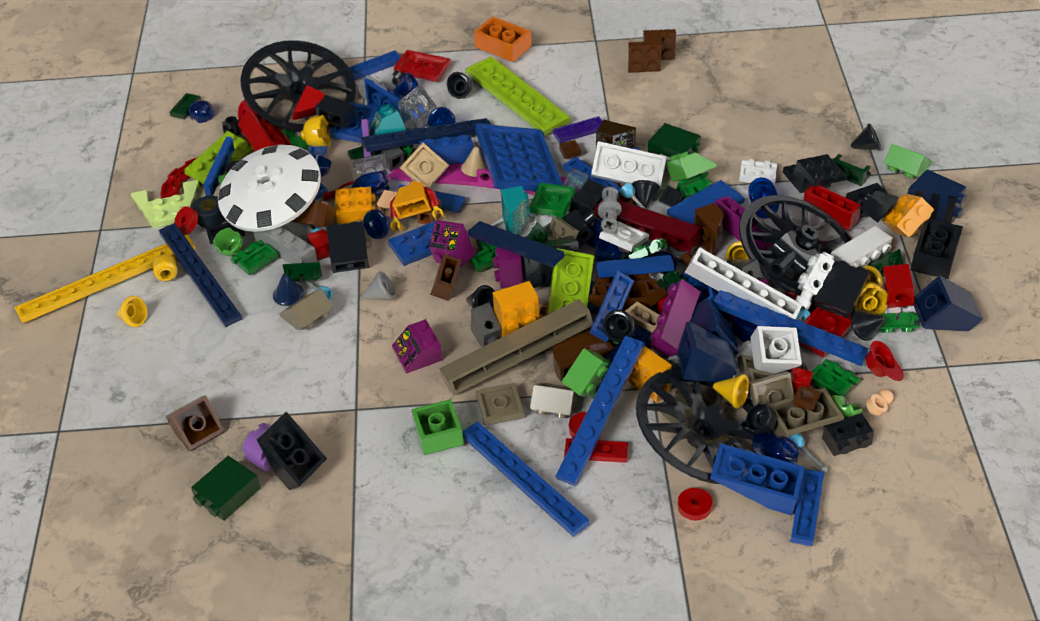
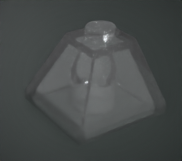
M385 154L350 160L352 181L359 184V187L389 182Z

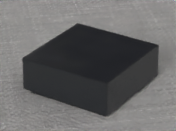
M667 185L659 198V202L672 207L680 202L684 194Z

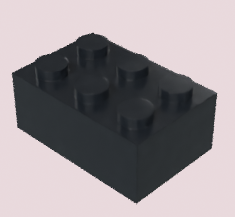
M928 219L924 222L910 270L936 277L940 275L945 279H949L963 226Z
M572 235L541 242L556 249L579 252L578 240ZM521 256L524 282L530 281L533 288L551 284L552 267Z

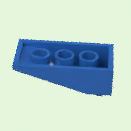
M720 443L710 479L770 510L792 516L805 467Z

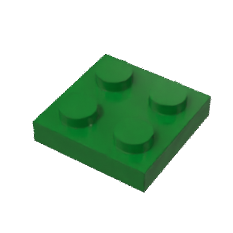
M540 182L529 206L530 213L564 218L575 194V188Z

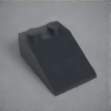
M287 411L256 439L275 475L289 490L300 487L327 460L326 456Z

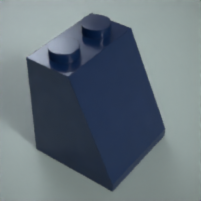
M940 275L914 297L913 306L922 327L925 329L970 331L983 320L971 292Z
M709 299L697 303L690 322L728 341L733 355L738 354L739 348L731 324Z
M686 322L677 350L683 379L719 382L733 378V375L737 373V364L734 363L733 351L730 349L728 341L691 322Z

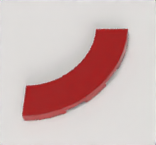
M198 157L186 161L185 165L175 168L167 176L168 179L161 187V199L179 195L183 182L191 178L185 174V169Z

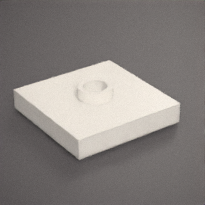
M618 221L616 230L612 232L603 230L600 232L599 238L632 252L633 249L648 241L649 234Z

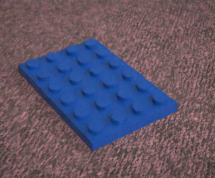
M476 124L475 131L494 188L501 190L522 186L525 191L536 192L540 182L563 186L541 129Z

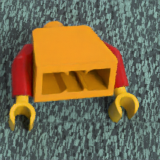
M412 181L409 185L400 187L396 196L390 202L391 218L393 219L390 223V228L396 232V227L398 226V229L403 231L404 226L399 222V219L431 211V208L434 209L432 215L436 221L438 214H441L444 219L445 215L438 207L440 205L436 193L429 187H424L423 182Z

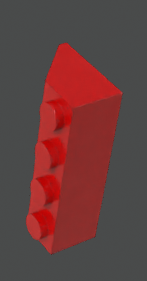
M248 108L238 123L242 134L246 136L254 151L275 145H292L281 128L266 122L264 118L257 116L254 110Z

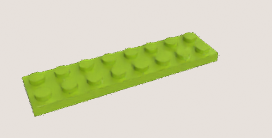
M492 56L465 68L466 74L533 128L541 129L543 136L553 132L555 128L570 123V116Z

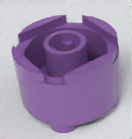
M261 423L258 425L259 429L256 431L252 430L246 437L243 444V452H245L244 458L260 469L269 472L273 469L256 439L271 425Z

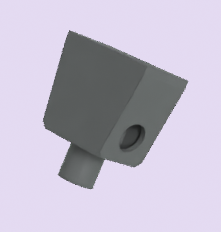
M489 303L471 309V331L481 347L502 338L501 326Z

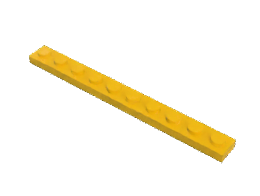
M185 235V238L188 240L190 245L193 247L194 250H196L195 245L190 239V237L188 235ZM163 244L18 305L14 309L23 324L152 269L153 261L159 255L167 254L173 256L174 259L176 257L167 244Z

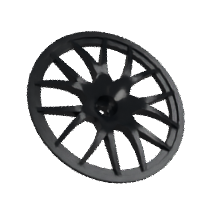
M288 40L266 45L247 60L241 73V91L247 105L257 113V116L264 118L266 122L289 131L301 132L303 130L304 124L290 123L288 121L292 117L307 85L317 90L335 89L346 92L345 102L354 103L355 79L346 63L332 51L311 42ZM288 51V62L276 54ZM292 51L308 53L306 65L301 70L294 66ZM311 54L323 58L311 64ZM270 57L282 67L286 74H279L260 64V62ZM327 63L332 64L338 70L321 77H312L317 69ZM255 68H258L267 75L251 78ZM342 76L345 86L331 82V80ZM269 83L277 85L279 89L252 95L250 84ZM274 98L267 111H264L255 99ZM290 100L293 104L284 121L270 115V112L279 102Z
M781 195L759 198L750 203L741 215L739 222L741 244L749 259L758 260L761 272L766 278L782 289L800 296L802 290L798 289L800 283L797 282L800 275L794 271L793 279L785 275L774 277L769 270L770 263L765 258L776 259L778 256L771 250H759L754 239L776 243L783 235L794 230L798 233L795 241L800 248L804 250L816 248L819 251L818 254L825 252L831 255V252L834 251L831 247L841 241L845 244L851 238L835 219L813 204L794 197ZM782 204V218L773 212L768 205ZM787 204L802 208L801 227L795 225L790 219ZM762 209L780 230L763 223L755 213ZM808 211L822 218L824 222L810 226ZM752 221L763 233L752 232ZM830 225L840 237L831 241H821L818 239V231Z
M680 368L668 369L663 373L659 372L653 375L643 384L636 400V417L647 442L671 466L695 479L719 484L710 479L711 473L691 466L701 453L704 452L713 470L716 459L713 447L719 448L720 443L750 451L730 436L742 437L761 446L760 454L773 458L775 441L772 430L758 436L745 428L748 427L746 419L730 420L723 418V414L734 407L730 402L723 403V396L716 392L715 403L707 407L702 400L700 384L713 388L716 382L683 379ZM681 381L693 382V391ZM669 383L673 384L683 395L688 406L682 404L660 387ZM655 392L667 404H648L649 397ZM747 398L742 408L748 413L753 407V401ZM647 410L669 414L678 419L680 423H649ZM653 430L675 433L677 435L665 448L657 439ZM687 438L691 446L697 448L687 464L669 452L675 444Z

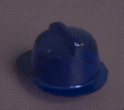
M385 170L366 173L354 181L352 188L371 187L372 194L375 193V197L382 195L384 190L390 191Z
M763 177L753 180L748 188L751 203L762 197L778 195L771 180ZM780 204L768 205V207L777 213ZM762 209L755 213L760 218H769Z
M769 433L757 434L754 437L752 445L757 454L798 465L797 457L800 453L797 445L790 438H778Z

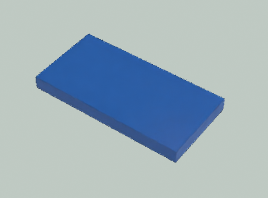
M719 180L667 209V215L694 224L695 209L715 203V200L726 196L731 197L740 205L744 203L745 198L722 180Z

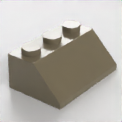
M825 388L817 390L820 391V395L813 411L793 406L794 397L768 404L775 410L777 416L776 424L772 429L775 436L788 437L844 420V416Z

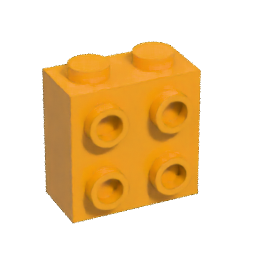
M371 187L335 190L337 224H346L356 220L363 221V224L373 223V216H376V207L373 205L376 204L375 193L372 194Z
M905 194L897 200V204L893 209L886 212L882 222L893 233L909 238L916 234L918 227L930 218L934 209L922 197Z
M644 346L627 382L632 387L641 390L643 384L649 378L659 372L663 373L668 369H672V365L666 359L658 356L652 349ZM671 383L663 385L660 388L670 393ZM655 392L649 397L656 403L662 399Z

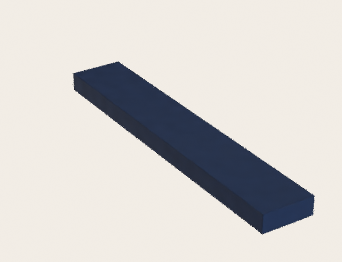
M481 221L468 230L469 237L552 268L565 257L564 251Z

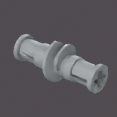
M606 187L602 191L603 202L599 204L598 215L603 219L601 222L602 229L606 232H612L618 227L616 219L621 213V205L617 202L618 191L613 187Z

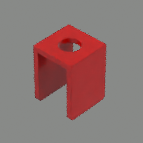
M909 264L883 267L885 277L884 289L888 295V308L913 306L914 286Z

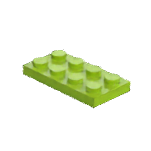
M227 131L185 169V174L204 184L226 136L232 137L235 148L229 162L242 160L253 153V146L244 139Z
M559 249L564 251L565 257L553 267L547 315L578 299L587 307L594 255Z

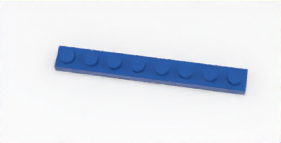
M722 290L719 291L713 301L718 310L759 326L797 328L799 342L859 366H862L869 348Z
M627 336L624 337L556 474L558 480L573 486L577 485L644 348V342Z
M478 421L462 431L463 438L571 536L574 537L589 526V519Z

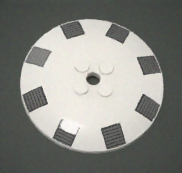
M275 145L257 150L240 160L225 176L218 194L220 211L231 225L245 231H267L283 226L302 214L316 197L321 182L320 168L309 152L297 146Z

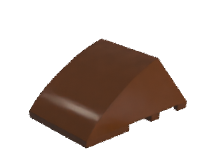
M649 273L626 275L634 280L622 310L626 311L636 302L650 309L666 294V289L664 287L660 288L658 281L651 279ZM598 275L596 276V283L593 285L589 301L598 308L601 307L613 277L598 278Z

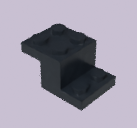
M828 154L797 160L796 164L785 166L782 172L799 193H804L811 185L813 187L822 186L828 188L831 187V183L845 181L846 174Z

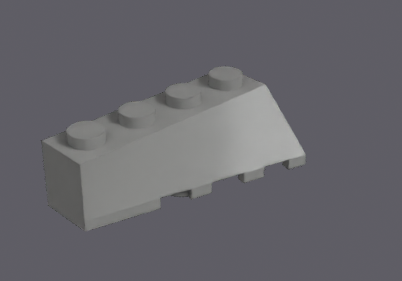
M286 225L267 231L254 232L256 242L262 240L264 244L267 243L278 252V256L289 264L317 262L315 248L295 236Z

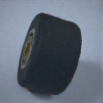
M204 196L193 204V209L198 213L197 224L201 227L207 228L220 225L226 220L220 211L218 196Z

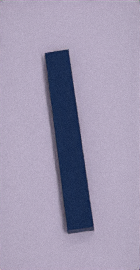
M487 118L365 136L361 137V143L366 151L370 152L419 144V141L426 139L477 135L475 131L476 124H492Z
M173 223L158 230L159 235L225 328L242 320V316L177 225Z

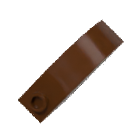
M591 327L555 344L553 346V365L559 380L562 381L583 348L598 352L612 362L614 359V347L609 340L604 342L590 334Z

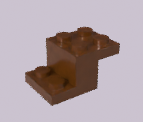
M676 29L643 30V42H628V73L660 72L661 60L675 59Z

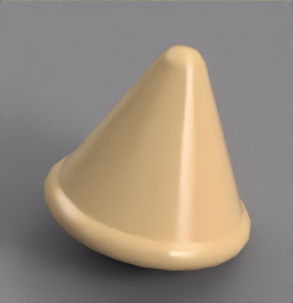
M478 147L472 149L461 167L462 172L471 177H477V169L488 170L484 156Z

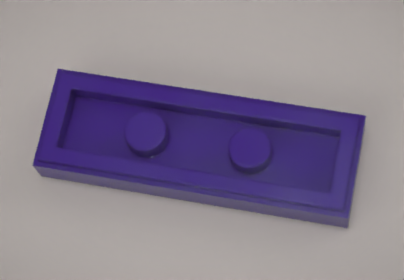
M597 116L553 129V135L559 144L595 134L603 121Z

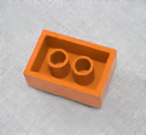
M492 16L474 31L475 47L514 62L531 47V31Z

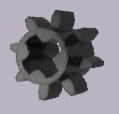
M235 116L227 117L225 122H222L223 133L229 131L238 136L240 131H242L238 126L240 120H237Z

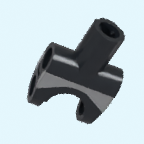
M791 230L783 235L771 248V251L778 257L769 264L770 273L774 277H782L792 268L801 275L809 267L807 265L809 259L813 255L818 254L819 251L816 248L811 250L800 248L795 241L798 233Z

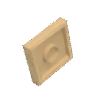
M422 142L400 167V170L413 181L423 182L424 187L430 188L449 165Z

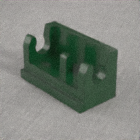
M841 154L832 159L846 174V181L862 186L871 175V172H869L871 166L869 165L861 169L841 161Z

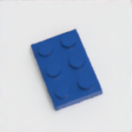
M351 103L355 106L356 119L346 129L334 126L330 131L331 138L361 143V137H363L361 120L367 119L370 129L376 111L380 110V107Z
M435 221L388 239V245L403 266L433 255L430 250V243Z

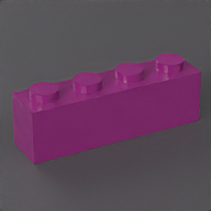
M729 196L715 200V204L724 213L723 228L730 235L741 241L739 222L745 208ZM752 221V232L763 233ZM754 239L759 250H771L775 243Z
M683 279L676 284H671L668 288V297L663 302L662 313L656 320L658 323L657 327L651 334L650 346L667 358L677 353L685 324L690 322L700 294L699 290Z

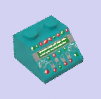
M392 104L383 105L380 107V110L376 111L369 129V136L406 130L398 110Z
M522 186L501 189L502 217L506 229L519 235L528 225L527 217H530L529 207L526 206L529 203L528 193H524Z

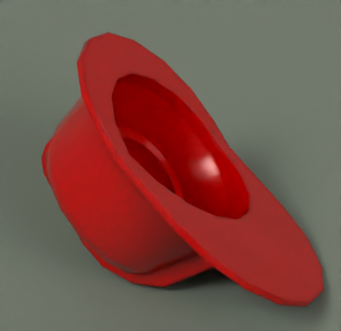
M873 341L870 345V351L865 357L869 370L878 377L888 376L895 381L903 380L904 373L891 350L883 342Z

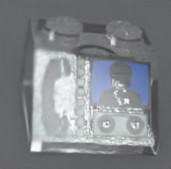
M421 85L417 86L398 102L400 117L406 130L428 127L438 118L435 102Z

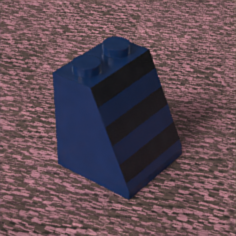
M928 169L908 188L907 193L922 197L934 209L929 219L951 224L956 218L959 219L963 213L962 204L967 197L965 195L966 186Z

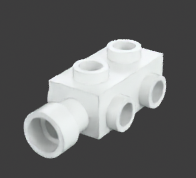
M823 252V254H815V256L813 255L809 259L807 264L809 267L806 273L803 272L798 280L800 283L798 289L802 290L800 296H797L795 301L802 304L801 308L808 310L812 303L810 302L812 297L817 295L819 289L823 286V282L835 262L832 255Z

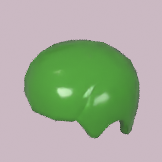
M231 228L221 230L215 235L213 240L214 247L225 256L235 255L236 252L241 250L244 243L238 231L235 232Z
M832 396L833 401L844 418L862 413V408L857 407L856 403L848 405L845 397Z

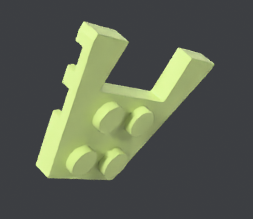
M198 180L183 182L184 194L162 199L157 198L152 201L148 200L147 190L133 192L131 197L139 210L143 212L153 228L173 224L181 208L185 206L193 208V201L197 197L196 192L200 185Z

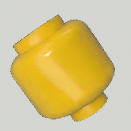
M163 254L155 258L153 261V273L158 280L167 282L176 277L178 268L173 256Z

